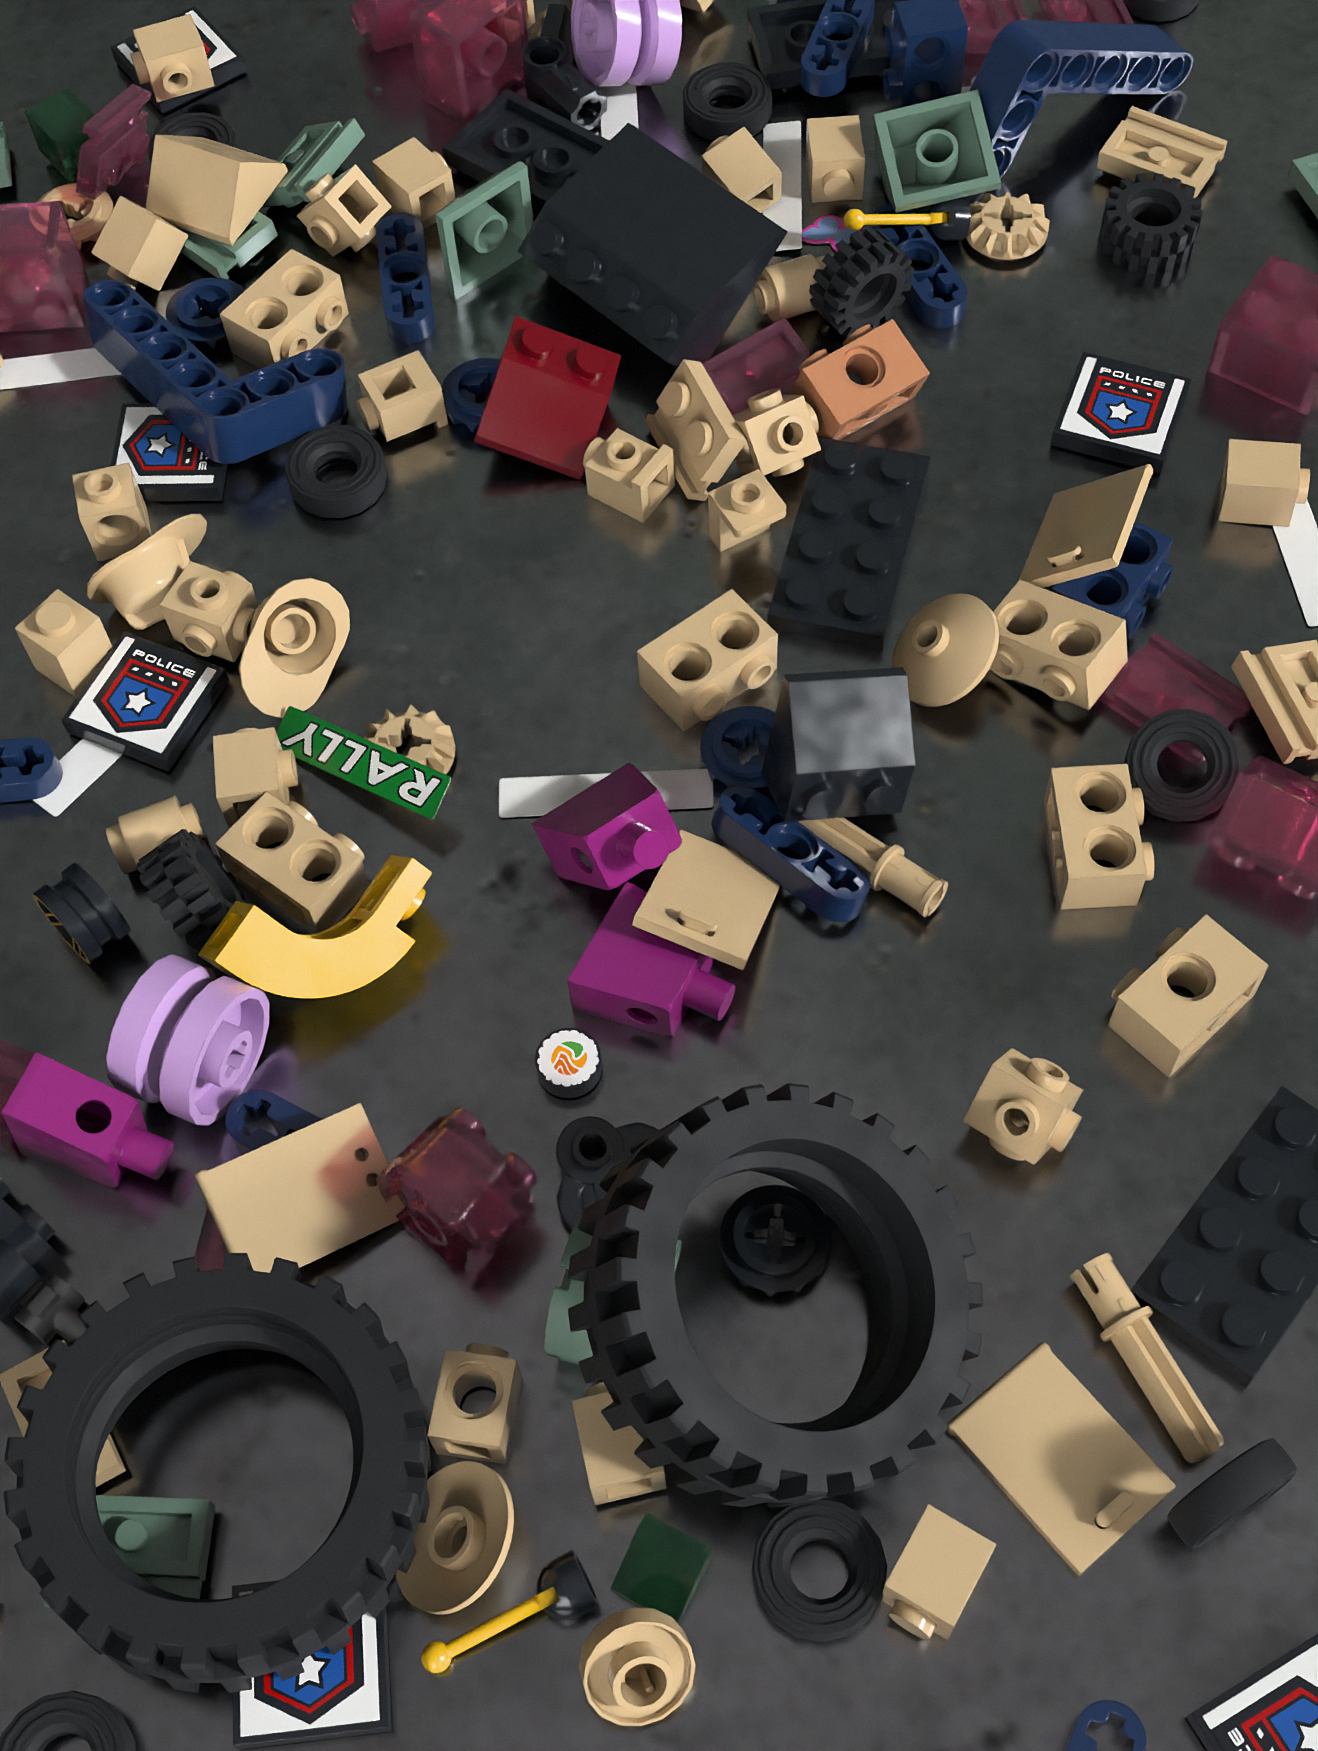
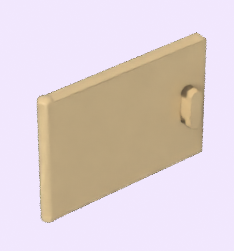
M1150 464L1143 465L1054 493L1019 580L1045 588L1118 567L1153 474L1152 466Z
M679 830L682 844L678 849L668 854L637 910L632 926L743 970L781 886L738 852L684 830Z
M361 1103L208 1171L200 1170L194 1175L227 1252L247 1253L254 1271L270 1273L276 1257L297 1262L300 1268L411 1215Z
M1045 1342L1039 1343L947 1423V1432L961 1443L1078 1576L1176 1487L1171 1479L1052 1353L1049 1345ZM1095 1518H1096V1522H1097V1524H1098L1099 1526H1101V1527H1107V1528H1105V1529H1100V1528H1098V1527L1096 1526V1524H1095Z

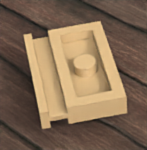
M1132 106L1126 120L1120 122L1100 150L1097 168L1123 179L1128 177L1132 182H1135L1136 174L1143 173L1146 174L1147 181H1153L1155 173L1164 174L1163 182L1170 183L1171 179L1175 177L1181 180L1180 190L1189 185L1195 190L1193 198H1196L1213 174L1217 162H1221L1223 159L1227 140Z
M683 359L656 401L659 409L655 415L648 414L644 421L659 448L663 444L673 448L674 475L687 499L706 501L708 498L707 487L711 482H719L747 440L702 363Z
M1317 640L1265 647L1260 654L1251 655L1248 650L1240 651L1231 668L1282 763H1291L1295 757L1305 756L1307 760L1318 758Z

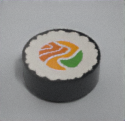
M576 1028L558 1029L548 1034L537 1047L535 1053L537 1075L542 1086L551 1094L563 1098H574L586 1094L598 1083L602 1074L601 1052L596 1040L587 1032Z

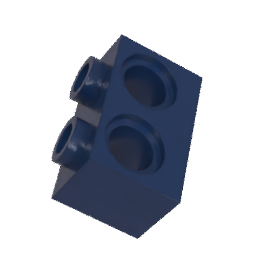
M908 0L894 3L893 26H887L885 32L887 54L889 59H891L890 68L883 70L882 80L885 98L887 101L893 100L896 109L961 93L968 25L958 0Z
M1135 521L1118 567L1055 584L1052 592L1125 619L1126 638L1131 639L1145 615L1146 607L1143 604L1149 596L1158 599L1172 577L1174 566L1167 562L1174 539Z

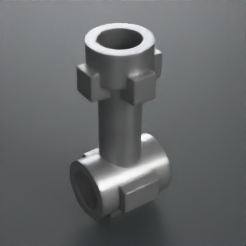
M54 1273L51 1274L44 1284L38 1281L19 1302L23 1308L14 1317L46 1344L58 1333L73 1345L87 1330L78 1316L80 1313L76 1311L85 1298Z

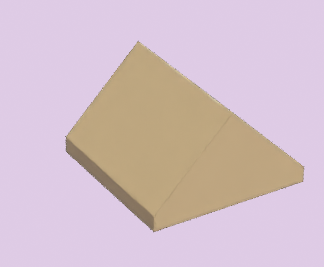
M155 135L146 209L175 227L233 246L288 170L285 163L204 137Z

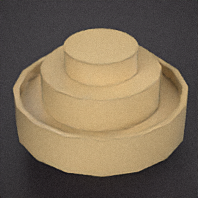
M629 1608L611 1614L593 1628L582 1646L578 1669L587 1700L602 1718L620 1726H644L664 1719L682 1704L692 1687L696 1665L687 1636L673 1617L654 1608Z

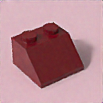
M515 316L496 367L474 442L580 480L585 469L583 458L588 446L598 433L611 396L621 355Z

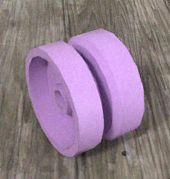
M573 0L571 40L574 58L579 71L595 86H622L626 81L630 85L639 86L663 85L672 76L679 58L682 41V13L679 0Z
M174 954L156 961L138 979L124 1001L116 1019L106 1056L108 1079L115 1089L143 1102L157 1103L161 1101L168 1113L196 1125H210L223 1117L228 1111L230 1104L241 1095L253 1075L261 1056L269 1027L270 1003L264 990L227 976L217 979L211 968Z

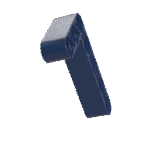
M1016 20L1009 23L996 36L970 88V91L978 89L1000 178L1010 167L1047 94H1168L1185 81L1193 66V57L1155 25Z
M103 280L88 286L84 291V304L91 342L94 348L206 457L214 462L233 464L244 461L303 436L312 430L336 422L343 418L348 411L345 363L341 354L334 350L326 348L310 349L237 379L230 380L126 283L117 280Z

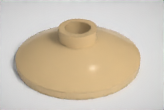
M960 593L946 595L930 602L910 619L898 638L892 658V668L903 667L907 674L910 701L926 707L947 705L962 698L980 683L990 669L998 649L999 626L995 614L979 598Z
M461 1461L450 1464L437 1471L427 1480L430 1503L426 1523L419 1522L414 1535L416 1555L407 1573L397 1570L395 1574L399 1588L405 1598L418 1609L437 1615L453 1613L467 1607L478 1599L496 1578L510 1547L514 1526V1509L508 1486L496 1471L474 1461Z

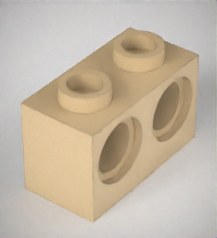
M290 249L220 313L231 353L262 369L312 349L330 331L335 330L349 312L340 275L301 253Z
M1019 580L993 611L999 626V644L990 670L1004 679H1014L1041 690L1055 700L1068 701L1090 710L1128 662L1125 619L1023 580Z
M731 589L637 651L640 687L684 732L701 720L708 721L716 717L725 708L727 702L748 688L756 689L762 686L777 669L778 634ZM683 679H695L691 681H683Z
M1128 764L1051 768L1043 802L1060 910L1137 905L1145 881L1153 879L1154 854L1151 843L1141 841L1139 826L1143 824L1144 799L1141 789L1132 788ZM1086 806H1096L1105 812H1095ZM1095 860H1105L1116 867L1106 868L1098 865Z
M267 791L215 843L227 873L231 872L237 882L311 934L333 927L362 897L370 885L362 862L365 856L351 839L341 833H336L332 837L318 827L315 818L303 806L294 801L286 805ZM283 842L275 848L265 849L272 843ZM320 874H331L328 878L322 881H311L314 877Z

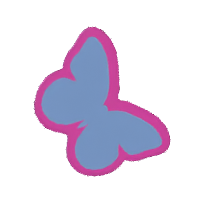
M826 215L818 218L814 225H810L802 230V241L814 244L830 243L837 253L838 250L835 245L842 239L847 244L850 243V234L856 231L847 229L840 218L834 215ZM862 228L857 230L863 235L864 230Z

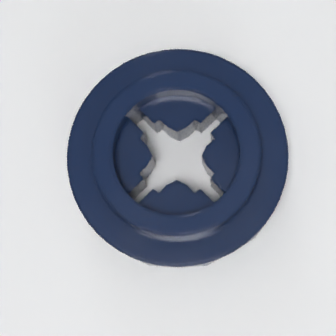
M204 278L193 281L180 288L170 298L166 307V320L195 347L203 342H207L214 349L218 340L227 339L220 313L236 300L245 289L236 282L224 278ZM200 308L212 315L219 314V317L211 319L208 316L201 317Z
M473 359L455 367L446 376L441 388L445 409L453 424L465 423L472 433L478 428L485 403L477 404L476 398H482L485 392L489 391L499 359Z
M759 706L735 707L717 715L707 725L701 737L700 755L701 762L707 768L711 781L719 780L725 783L728 788L742 786L759 792L767 786L761 772L775 716L774 711ZM755 736H758L759 755H753L749 762L740 764L739 750H745L749 743H753Z

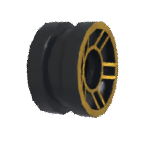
M73 863L61 872L62 880L53 887L45 884L32 895L39 908L60 935L84 961L91 964L103 955L102 946L110 940L121 941L131 933V928L119 909L98 883L79 864Z

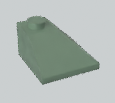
M978 89L874 114L875 150L885 193L896 213L1001 188V179Z
M521 161L493 174L473 188L465 191L435 214L449 295L455 300L523 257L518 252V249L533 225L534 220L528 169Z

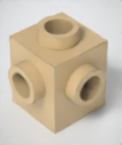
M355 164L335 179L329 173L319 178L305 192L310 202L300 211L297 217L307 227L308 234L312 240L325 248L333 257L349 246L355 252L363 248L376 235L377 229L374 225L392 206Z
M779 388L767 390L750 397L747 400L748 409L732 415L747 440L735 457L739 473L749 474L759 469L764 476L772 473L773 477L783 476L801 469L805 465L804 457L821 450L816 435L819 430L818 419L810 404L805 402L803 395H781Z
M192 561L187 564L159 604L173 640L183 643L188 649L198 655L205 657L215 655L233 663L251 633V621L255 610L259 606L252 584L244 577L231 571L222 573Z
M1011 1048L992 1064L963 1122L989 1137L990 1144L1001 1154L1014 1160H1027L1035 1165L1051 1147L1062 1152L1068 1144L1082 1116L1072 1110L1083 1089L1069 1082L1068 1074L1058 1065L1042 1058L1030 1059Z

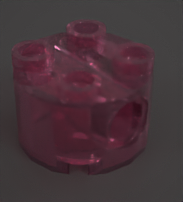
M456 1107L448 1116H438L379 1174L376 1180L379 1191L386 1203L397 1194L405 1208L396 1217L424 1248L454 1270L466 1261L467 1263L464 1265L466 1275L474 1277L536 1213L534 1198L529 1190L538 1182V1179L531 1167L520 1156L513 1152H507L503 1156L485 1139L486 1132L480 1122L467 1110Z

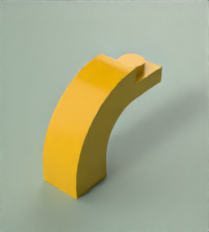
M390 855L352 911L335 926L313 934H295L255 905L235 901L198 955L232 978L281 996L324 998L353 991L387 972L415 943L414 939L397 928L396 925L400 920L408 919L421 905L425 897V889L422 887L432 872L413 858Z

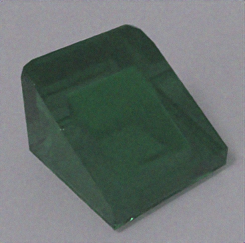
M645 1513L614 1579L611 1591L641 1608H654L673 1617L679 1624L712 1561V1549L659 1518Z

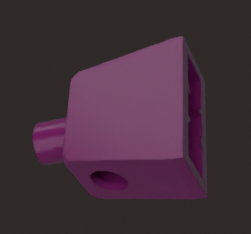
M627 763L531 823L557 876L604 890L617 888L643 870L654 869L660 866L666 860L668 854L678 849L682 844V838L660 792L631 763Z
M626 881L567 979L572 1009L586 1015L662 1036H670L676 1031L688 1008L720 1021L732 1002L735 985L708 973L713 963V958L632 926L634 916L647 892Z
M35 1052L1 1112L22 1155L110 1188H116L120 1184L127 1169L158 1180L164 1173L174 1150V1142L147 1131L140 1103L132 1096Z

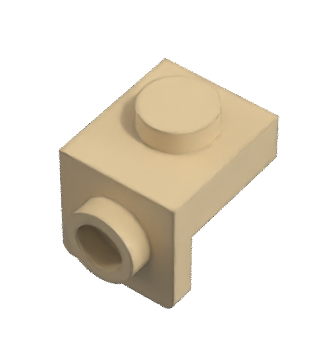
M759 469L708 492L709 537L719 551L722 552L769 530L770 524L786 516V504Z

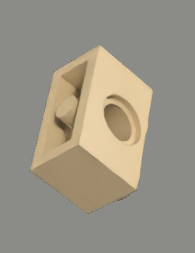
M1207 914L1188 932L1181 926L1171 932L1155 953L1158 960L1145 972L1138 967L1132 969L1119 982L1111 995L1116 1000V1004L1108 1026L1168 1078L1255 995L1269 966ZM1169 986L1185 987L1195 997L1186 998L1179 996Z

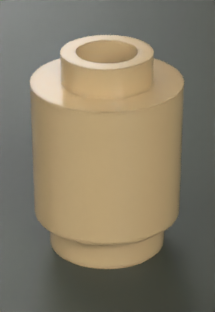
M808 254L766 267L753 287V296L761 314H768L773 322H778L814 311L815 308L810 302L813 296L809 293L810 285L818 283L813 278L816 269L825 268L826 264L822 262L825 256L815 258L813 255Z
M175 795L119 816L118 824L106 828L109 844L124 875L138 870L137 863L140 862V858L181 829H186L188 833L192 831L197 835L198 839L206 837L193 803L181 806Z

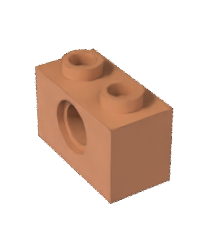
M891 319L875 329L870 324L857 329L843 342V347L831 354L826 349H823L807 358L798 368L800 375L790 395H803L805 402L813 408L819 424V430L816 433L818 437L841 440L913 399L930 375V372L895 321ZM847 374L859 376L865 385L853 382Z

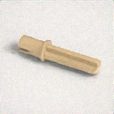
M843 817L798 821L858 866L867 875L870 888L873 890L885 889L916 909L923 917L931 915L943 900L947 892L948 883L904 857L905 851L901 846L893 845L888 847Z
M1109 1253L1102 1254L1083 1265L1086 1270L1076 1269L1070 1275L1073 1283H1076L1104 1328V1331L1100 1334L1103 1342L1110 1340L1113 1342L1185 1460L1194 1463L1215 1453L1224 1444L1223 1436L1148 1318L1153 1314L1149 1306L1141 1308L1112 1262L1113 1258Z

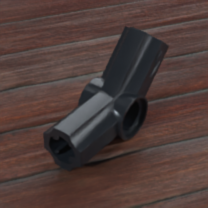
M549 4L544 12L538 13L531 40L525 43L522 48L526 97L542 107H550L556 114L591 130L598 126L601 116L607 111V98L572 65L574 52L571 40V11L563 4Z

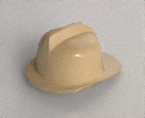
M189 514L177 518L164 526L136 548L106 563L93 574L86 585L87 597L93 602H111L128 624L136 630L147 628L165 619L159 604L190 562L189 556L200 544L206 533L207 521L201 514Z
M313 578L292 580L276 589L272 595L266 597L255 610L251 621V633L243 649L239 672L241 687L249 702L262 713L283 718L289 706L305 711L315 704L323 692L350 630L349 609L343 596L329 583Z

